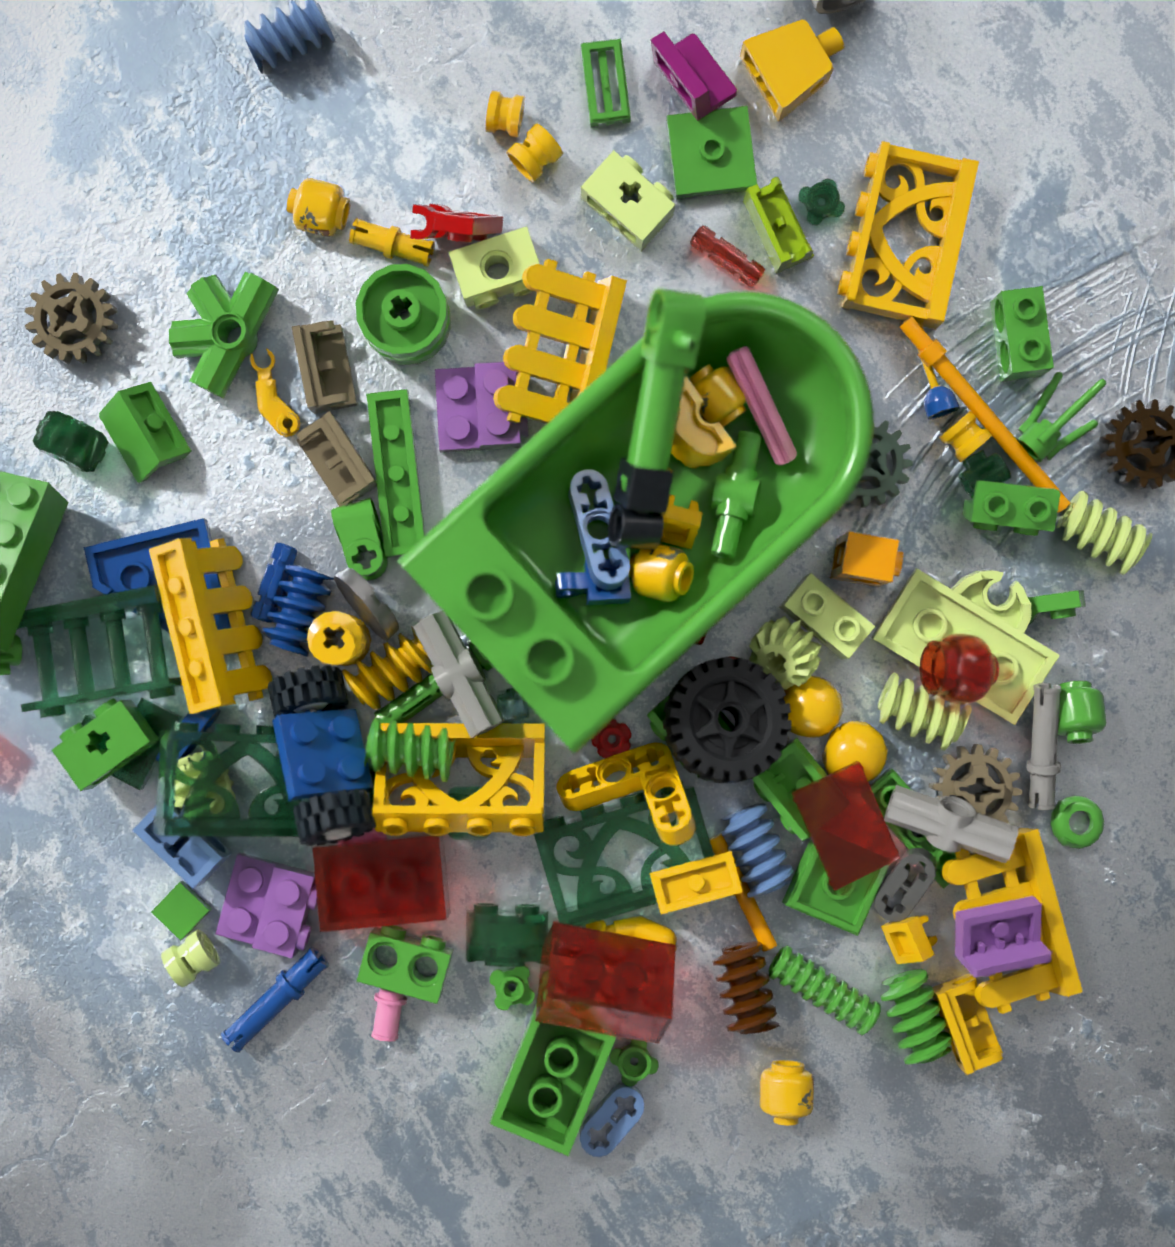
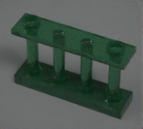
M158 585L25 610L17 630H27L28 637H33L42 701L21 704L22 712L39 711L40 718L66 715L65 707L135 694L149 692L150 699L175 696V687L183 685L181 677L169 678L159 617V613H163V604ZM137 610V616H142L152 680L138 684L131 683L122 620H126L125 612ZM100 617V623H105L115 688L95 691L86 627L90 626L89 619ZM63 624L64 630H69L78 694L59 697L50 640V634L54 633L53 626Z

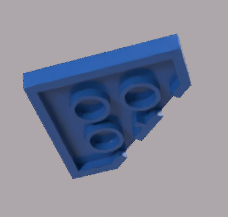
M202 518L83 547L93 588L126 606L129 610L155 626L170 633L149 549L179 538H192V541L196 542L197 548L211 547L210 541H212L207 519ZM218 574L204 575L207 589L221 588ZM228 613L214 615L217 630L231 628Z

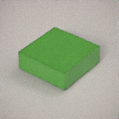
M180 881L151 913L181 941L212 908L184 881Z

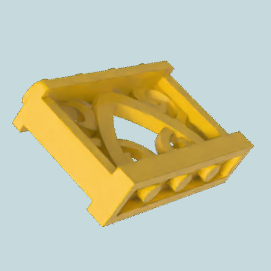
M885 141L881 142L876 153L869 152L864 169V177L870 178L867 192H860L855 210V216L861 217L858 232H851L846 255L852 256V262L849 271L843 270L838 286L837 295L844 296L841 308L855 309L904 321L912 316L923 327L935 330L944 322L979 161L967 158L962 160L891 145ZM900 165L906 167L914 177L915 189L908 191L909 187L906 179L899 174L897 176L899 187H888L885 181L886 172L893 166ZM923 171L953 177L952 182L925 185ZM878 196H880L889 203L875 214ZM930 201L929 211L933 208H940L942 210L943 217L941 220L932 221L929 219L925 209V202ZM916 206V214L921 226L929 234L939 238L938 246H926L916 250L902 265L889 247L882 228L903 211ZM869 241L876 257L864 260ZM919 259H926L931 264V271L928 274L922 273L919 267L914 275L909 271ZM867 271L877 273L878 282L873 286L882 285L889 276L895 283L892 289L885 295L873 297L863 288V275ZM903 288L909 294L925 302V306L921 308L892 300Z
M381 723L382 730L386 731L390 723ZM397 723L398 732L403 733L408 723ZM413 723L416 736H420L425 725H429L432 738L434 739L437 738L442 728H447L449 741H453L455 738L452 764L456 758H468L471 766L479 774L490 778L477 792L461 801H457L445 794L431 780L424 779L422 766L419 767L414 777H409L407 773H402L389 779L390 768L388 761L385 762L380 772H375L372 816L375 819V831L383 832L389 836H401L406 834V832H425L431 836H444L449 832H468L473 836H487L492 832H510L515 836H530L534 832L544 831L545 724L501 723L492 730L471 738L463 723ZM481 758H496V760L491 762V766L499 767V769L486 766L481 762ZM522 758H534L533 780L516 773ZM436 769L432 778L440 775L439 769ZM413 783L414 786L407 788L402 793L401 801L406 798H412L416 801L415 805L392 806L389 802L391 793L403 784ZM509 783L517 784L527 790L530 795V801L526 806H503V802L506 799L512 798L518 801L517 793L512 788L507 787Z

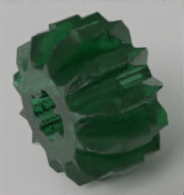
M60 411L46 412L43 420L39 421L35 429L36 434L32 440L39 451L82 472L95 471L98 463L102 462L106 454L105 449L109 443L102 432Z

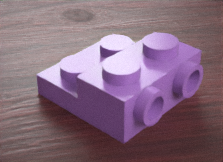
M504 362L477 363L475 367L435 369L440 452L521 448V437L529 436L528 418L521 416L519 423L507 421L508 412L498 409L493 400L494 393L498 388L506 385L515 386L518 372L508 369Z
M238 853L215 935L252 944V948L288 958H293L298 954V950L305 951L312 928L306 925L309 910L317 909L322 893V886L316 885L319 874L248 854Z

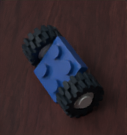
M314 665L310 669H305V667L297 668L298 671L294 673L292 671L285 672L284 676H277L273 678L274 681L268 683V691L274 715L272 721L289 801L310 799V801L300 802L293 810L300 843L302 845L306 844V846H313L315 844L323 846L326 843H338L340 840L348 841L354 836L360 837L366 832H371L376 827L368 792L373 788L368 762L364 767L365 748L356 709H345V705H348L349 701L342 670L336 666L332 668L331 665H325L322 668L319 665Z

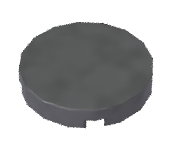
M345 568L334 576V581L344 598L373 632L386 641L398 632L399 624L387 604L380 603L375 596L374 588L358 572L352 568Z

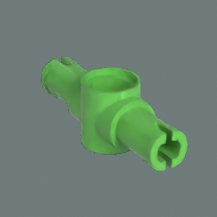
M738 432L731 465L726 466L725 473L718 474L715 482L712 509L716 510L715 517L718 518L711 554L716 557L735 559L742 525L747 524L748 518L754 517L757 511L761 492V480H757L758 473L755 469L762 436L754 432Z

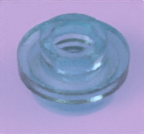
M513 687L508 688L506 693L497 696L498 709L504 719L503 723H523V719L529 718L527 702L520 694H517Z

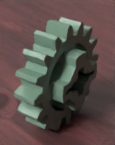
M886 420L878 428L874 427L873 437L880 441L872 443L869 455L873 457L874 461L871 467L864 470L860 481L870 482L873 487L876 486L877 488L862 489L856 487L846 501V504H850L858 497L860 498L861 508L869 506L871 498H874L877 505L880 506L886 502L885 492L894 498L900 493L895 484H906L910 479L906 474L902 473V469L913 466V461L903 459V454L911 448L910 444L899 445L897 440L902 435V432L898 430L893 434L888 433L889 422ZM889 452L893 459L892 473L886 467L887 454Z

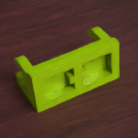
M772 178L771 183L763 188H759L758 184L747 188L743 203L776 274L813 258L814 254L811 245L803 233L782 187L780 178Z

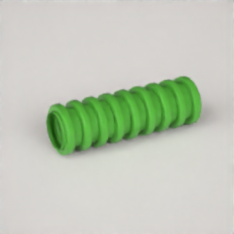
M787 945L779 950L769 967V978L772 980L779 978L780 985L783 987L790 985L791 992L795 994L801 992L802 999L806 1001L812 999V1004L815 1007L823 1006V1011L826 1014L834 1013V1018L839 1022L845 1020V1025L850 1029L855 1026L856 1032L861 1036L873 1028L881 1012V1004L879 1002H869V996L866 994L858 995L859 990L855 987L847 988L848 983L844 980L836 981L837 977L833 973L826 975L825 968L822 966L815 968V963L812 960L804 961V956L799 952L793 954V949Z

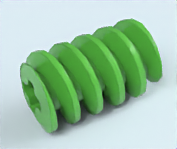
M375 717L370 726L367 739L364 767L369 758H371L373 770L380 772L385 762L388 761L390 773L397 775L401 766L405 764L407 776L414 777L419 767L422 766L424 779L430 780L436 769H439L441 781L447 783L451 770L455 738L453 741H449L447 728H442L437 738L434 739L432 738L429 725H425L420 736H416L414 724L410 722L404 732L399 733L396 720H392L386 731H383L380 718Z
M924 969L902 972L882 982V985H889L890 989L880 996L881 1000L895 1001L896 1004L886 1011L887 1016L901 1018V1021L892 1027L893 1033L906 1032L907 1037L898 1042L899 1049L912 1048L913 1050L911 1054L904 1058L906 1065L932 1062L946 1056L952 1050L949 1047L952 1038L949 1033L943 1031L946 1027L944 1017L936 1016L940 1011V1006L937 1001L930 1000L934 995L933 987L924 984L929 978L927 971Z

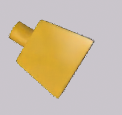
M801 19L743 41L740 58L776 120L779 122L829 81L834 69L829 57L843 50L844 42L835 27L816 36L808 22Z

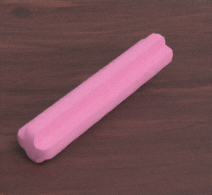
M741 347L732 351L727 356L728 364L745 395L749 409L775 464L780 466L793 461L797 456V451L748 347Z

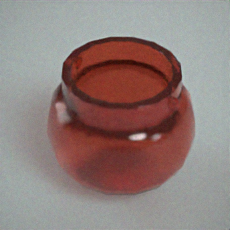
M955 633L948 635L940 641L933 640L927 643L920 659V679L923 688L930 695L940 696L943 700L955 704H971L984 698L992 685L995 684L999 674V664L996 656L983 639L970 634Z

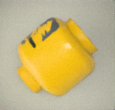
M659 544L656 550L641 549L629 561V577L632 578L634 590L641 596L664 602H673L680 595H685L690 589L694 568L692 563L689 562L686 553L681 549Z

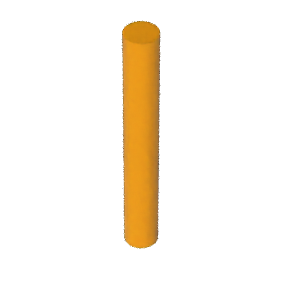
M721 833L707 840L714 855L729 852L728 844ZM736 867L743 892L735 894V897L757 941L762 942V951H768L776 947L777 943L755 898H748L747 893L750 891L747 882L741 881L740 878L743 874L740 868Z

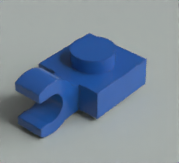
M604 559L600 572L607 571L610 577H615L617 569L620 567L612 566L609 559ZM586 560L584 572L557 573V580H555L556 598H569L586 593L587 605L624 604L630 602L629 573L624 584L615 590H604L593 583Z

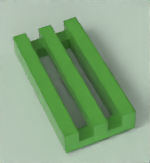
M621 38L581 43L590 127H598L601 123L614 125L617 121L631 123ZM606 50H613L621 107L619 111H613ZM590 52H597L605 109L603 113L597 112Z

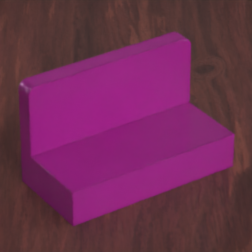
M665 31L650 40L654 63L697 121L737 96L736 87L696 34H690L676 44L671 41Z

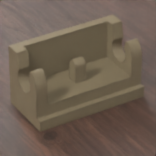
M322 321L302 326H292L307 408L313 414L358 405L341 324L334 325V321Z
M330 411L297 434L299 439L296 441L309 458L339 507L353 503L377 487L375 477L336 417Z

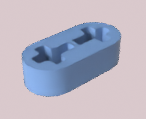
M624 1083L616 1085L584 1120L580 1129V1142L586 1153L595 1157L608 1155L639 1121L644 1113V1099L638 1087L627 1086ZM632 1095L634 1097L633 1107L635 1110L631 1112L625 1109L615 1118L613 1114L618 1109L616 1098L621 1096L626 1099ZM608 1121L611 1125L606 1130L607 1142L604 1144L598 1140L595 1144H592L590 1142L591 1132L589 1130L593 1127L598 1131Z

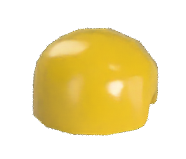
M811 676L806 683L800 686L794 684L786 690L783 689L786 693V696L783 697L785 704L789 703L791 712L788 714V720H792L790 732L798 736L819 738L838 726L844 711L842 696L830 681L821 677Z
M850 721L842 724L840 727H836L829 735L822 754V762L829 777L842 786L859 787L875 779L880 774L887 760L888 749L881 732L867 722Z

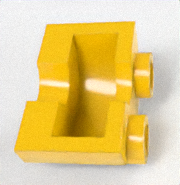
M686 377L671 454L689 468L710 466L722 461L736 445L719 422L710 424L701 418L699 408L704 400L688 377Z

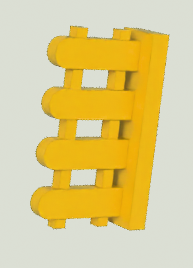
M546 259L544 265L534 264L525 269L522 275L525 287L537 292L534 306L526 304L518 307L513 313L514 325L519 330L528 332L525 346H511L506 349L503 355L505 366L512 371L518 372L515 386H502L495 391L493 397L496 407L508 412L507 421L519 423L522 416L548 424L606 371L627 280L610 276L596 283V274L587 271L580 278L556 270L558 262L551 259ZM549 296L575 304L573 318L546 310ZM588 309H591L589 320L587 323L585 322ZM540 336L567 344L564 357H558L537 350ZM579 348H580V349H582V350H581L579 362H576L578 350H579ZM530 376L557 384L554 398L528 391ZM569 388H571L572 392L569 402H566Z
M179 538L149 549L190 714L236 704L234 696L248 693L249 701L264 698L262 690L268 689V683L272 681V674L265 665L256 666L252 650L261 647L262 634L256 626H246L242 612L249 609L252 605L251 592L243 585L236 586L232 572L242 566L243 558L241 552L235 546H226L224 538L210 541L211 547L197 548L196 542L192 541V538ZM218 574L221 588L207 589L204 575ZM228 613L231 628L217 630L214 615ZM238 653L241 668L228 671L224 656Z
M1018 828L1015 846L1006 864L977 853L970 854L965 849L955 852L956 858L947 861L942 868L944 880L953 885L964 884L967 899L957 902L954 906V919L956 911L1034 896L1042 904L1041 942L1051 951L1050 962L1037 964L1031 968L1021 969L1006 975H1002V972L989 976V980L981 982L975 990L977 1002L988 1008L997 1007L998 1013L1004 1014L1012 1011L1011 1002L1035 995L1036 1000L1044 1001L1050 999L1049 992L1066 997L1082 993L1083 990L1039 829ZM1002 873L1006 887L980 894L977 880Z

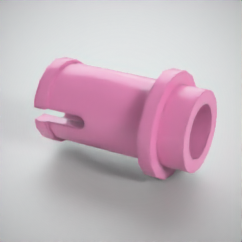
M380 988L379 992L374 995L377 1009L371 1036L380 1041H396L399 1035L398 1029L402 1005L407 1003V998L403 994Z

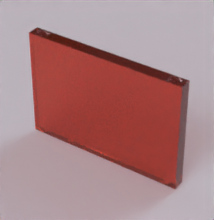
M855 761L792 792L793 801L799 809L829 879V885L835 891L900 859L899 851L895 847L865 776L864 768L859 761Z

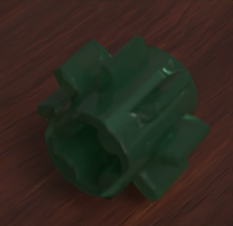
M983 450L963 461L962 465L966 470L959 474L962 487L972 499L975 483L978 480L1005 483L1011 479L1010 470L1004 460L997 453L987 457Z

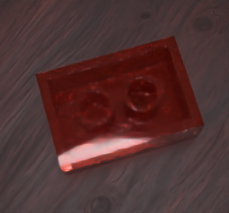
M426 833L344 841L335 844L326 843L323 846L316 845L312 848L320 932L447 920L451 914L444 836H431Z
M553 922L542 947L535 1021L659 1044L673 1020L676 945Z

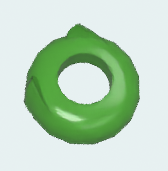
M1074 795L1057 802L1051 813L1050 825L1053 835L1062 846L1081 849L1091 846L1099 839L1104 828V818L1101 809L1094 801L1087 797ZM1083 811L1088 815L1090 825L1086 832L1077 835L1070 829L1069 819L1073 813Z

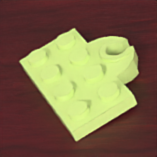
M915 568L872 638L1015 725L1034 696L1033 685L1044 681L1060 656L1024 634L1031 620V602L1024 588L1018 581H1014L1009 586L1007 601L1001 605H993L988 600L987 592L992 584L1001 581L1004 574L995 570L975 571L962 577L950 589Z

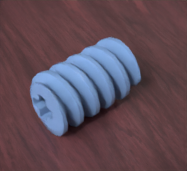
M294 0L289 1L290 15L288 16L279 7H275V22H271L261 13L259 14L260 28L258 29L249 20L244 21V38L261 74L263 73L262 60L264 59L272 68L278 67L277 53H280L288 62L293 60L292 47L294 46L302 55L308 54L307 40H310L320 49L322 48V34L325 33L332 42H335L319 2L304 0L305 9H301Z
M764 803L748 806L721 819L729 820L730 822L721 831L722 836L735 835L736 840L727 847L728 850L742 851L743 853L735 861V866H748L749 871L740 878L741 881L755 882L756 884L747 893L748 898L762 896L786 886L792 882V880L786 879L794 872L792 865H779L787 857V853L783 849H773L781 841L778 834H766L774 826L773 820L769 818L759 819L768 810L767 805Z

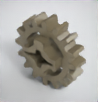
M61 273L56 274V284L53 286L43 280L41 284L45 292L42 295L31 292L30 297L37 302L36 306L27 307L24 311L34 318V321L25 325L26 330L37 334L32 339V343L39 348L45 347L44 354L52 359L59 354V360L65 364H70L73 355L79 362L87 363L86 353L89 351L98 357L101 356L102 353L98 345L101 342L111 345L113 342L106 335L107 330L118 329V325L109 319V316L118 312L114 305L106 303L111 295L105 289L98 290L99 284L92 278H89L84 283V278L78 273H73L70 282ZM66 294H69L68 297L60 298ZM94 309H96L97 314L96 324H94L92 316ZM69 314L77 316L74 323L66 321ZM47 315H49L50 319L49 328L47 327ZM85 338L84 340L73 344L75 340Z
M973 744L971 753L968 752L965 746H957L956 753L958 757L954 758L949 754H944L942 758L946 763V767L944 769L933 768L932 771L940 776L939 782L929 783V788L938 791L939 796L935 797L936 799L940 800L941 797L954 795L971 804L975 808L976 813L1009 823L1004 813L1007 809L1012 811H1018L1019 809L1011 800L1012 796L1022 795L1023 790L1013 787L1012 782L1021 776L1017 772L1007 771V768L1012 763L1010 758L1004 757L996 760L999 752L996 748L990 747L984 755L981 744ZM965 764L964 772L955 780L951 779L955 771ZM986 764L997 773L1000 783H996L988 775L989 767ZM977 783L983 785V787L991 788V790L982 791V793L978 792L973 795L959 788ZM995 799H999L995 807L986 813V807Z

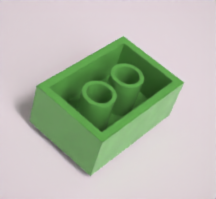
M539 996L492 1111L490 1124L569 1156L616 1040V1027Z

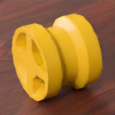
M492 90L487 107L486 132L495 133L498 130L507 131L509 136L519 137L523 121L525 96L515 95L509 98L504 97L499 91Z
M969 411L945 431L939 439L944 444H950L955 449V457L959 462H962L983 445L992 434L987 429H981L976 423V416L972 411Z

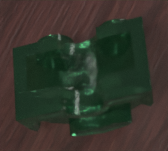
M476 903L473 910H467L465 956L467 962L485 961V966L521 967L525 966V962H536L539 964L547 962L548 911H540V905L516 904L515 912H498V904Z

